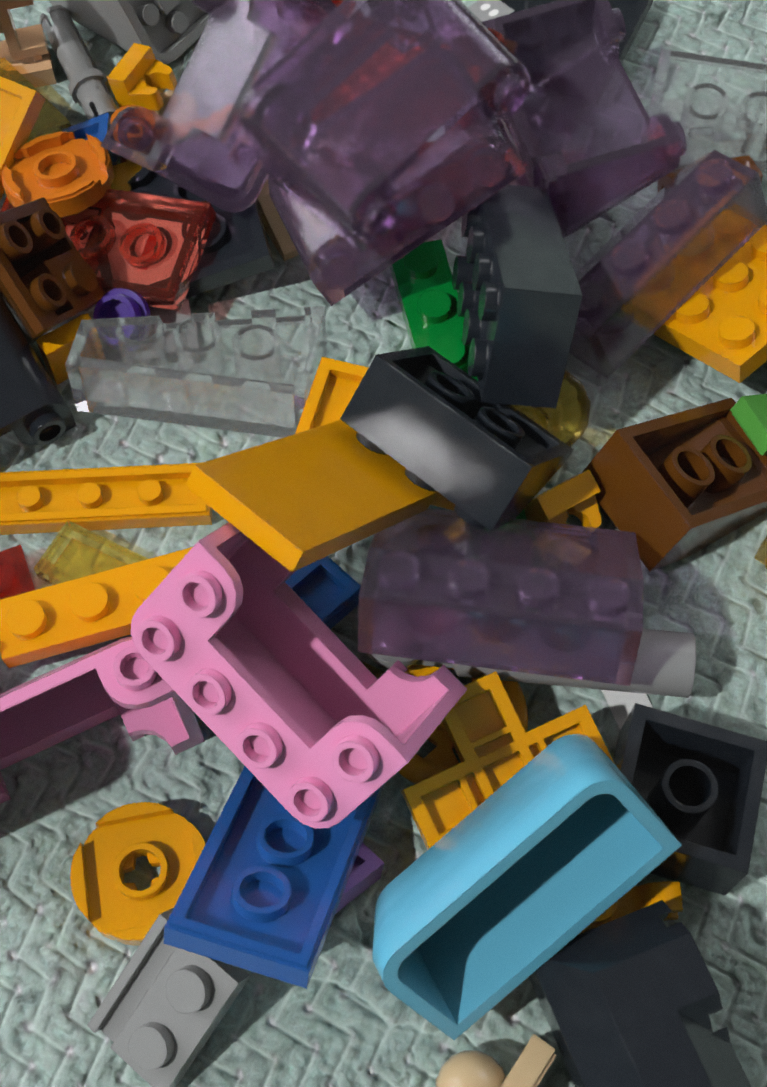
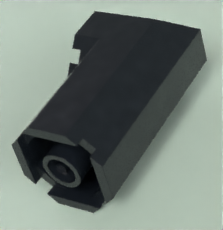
M663 900L578 934L529 976L575 1087H751L731 1045L727 1027L715 1032L712 1030L709 1015L723 1009L719 991L689 930L682 922L669 927L663 923L664 919L671 912V909Z

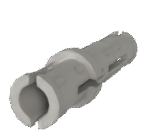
M62 5L48 7L46 10L53 21V25H51L47 15L44 13L40 15L39 22L42 24L43 31L46 33L70 82L68 87L69 93L75 103L78 102L79 106L83 108L88 120L108 112L112 116L118 108L110 94L111 87L106 78L107 75L105 73L102 74L101 70L97 69L72 20L71 13Z

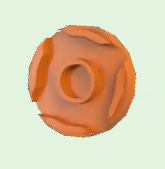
M67 131L42 135L23 144L14 153L15 162L9 168L5 164L1 172L3 188L9 202L14 207H18L44 197L51 209L60 218L77 214L96 204L110 190L115 177L107 147L97 137L86 134L88 140L76 139L73 132Z

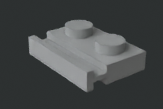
M174 908L159 914L87 1025L94 1033L101 1030L113 1041L110 1048L152 1087H177L251 977L245 969L164 944V927Z

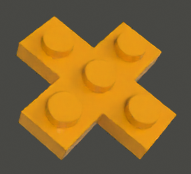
M495 671L464 685L467 689L466 692L442 720L461 763L403 789L401 793L428 850L549 744L560 737L570 734L586 735L603 750L613 763L614 761L586 705L525 732Z

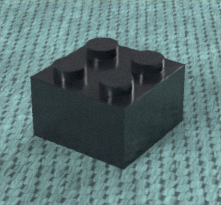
M635 703L618 734L613 761L682 845L650 873L725 896L749 872L767 765V741Z

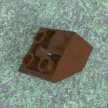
M44 197L0 213V294L30 344L36 342L41 336L92 309L105 295L98 284L94 270L83 260L66 233L62 219L51 209Z

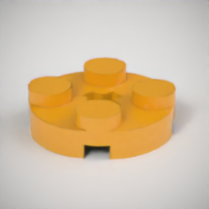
M153 802L131 803L106 813L95 823L97 828L88 836L85 844L83 845L80 842L71 864V889L78 909L104 937L126 945L139 946L159 914L175 907L206 845L201 833L185 817L174 813L169 807ZM147 856L151 866L161 867L160 875L151 880V887L139 891L135 883L124 882V874L135 870L136 858Z

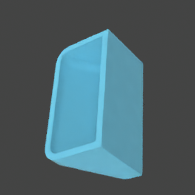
M570 734L560 737L542 750L382 890L375 905L373 962L390 993L451 1039L456 1040L682 845L612 760L590 737L583 734Z

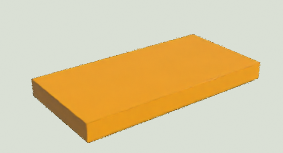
M342 420L196 464L185 484L192 493L290 572L303 568L427 510L437 494V491L425 490L409 480L404 472L406 468L388 454H378L363 446L356 438L357 431Z

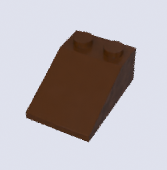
M733 398L618 429L582 471L590 470L601 490L595 494L597 503L605 510L629 543L632 551L640 558L649 572L690 557L767 512V455L762 456L759 454L732 415L730 409L736 404Z

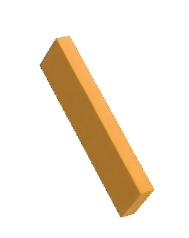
M200 463L0 472V535L212 525V508L192 493L185 485L194 466Z

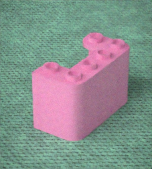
M228 522L199 540L136 610L131 620V635L134 646L148 664L294 818L302 824L315 829L330 828L341 822L413 758L467 689L445 665H442L429 676H413L405 673L408 669L397 660L377 679L285 583L294 572L286 569Z

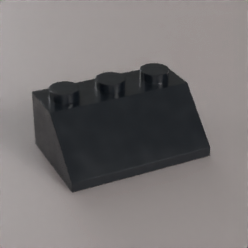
M429 346L377 354L340 418L357 431L356 438L363 446L378 454H388L406 468L404 471L405 475L414 484L428 491L439 492L455 504L454 510L461 519L474 527L487 528L490 531L515 520L568 460L574 450L514 406L482 402L478 381Z

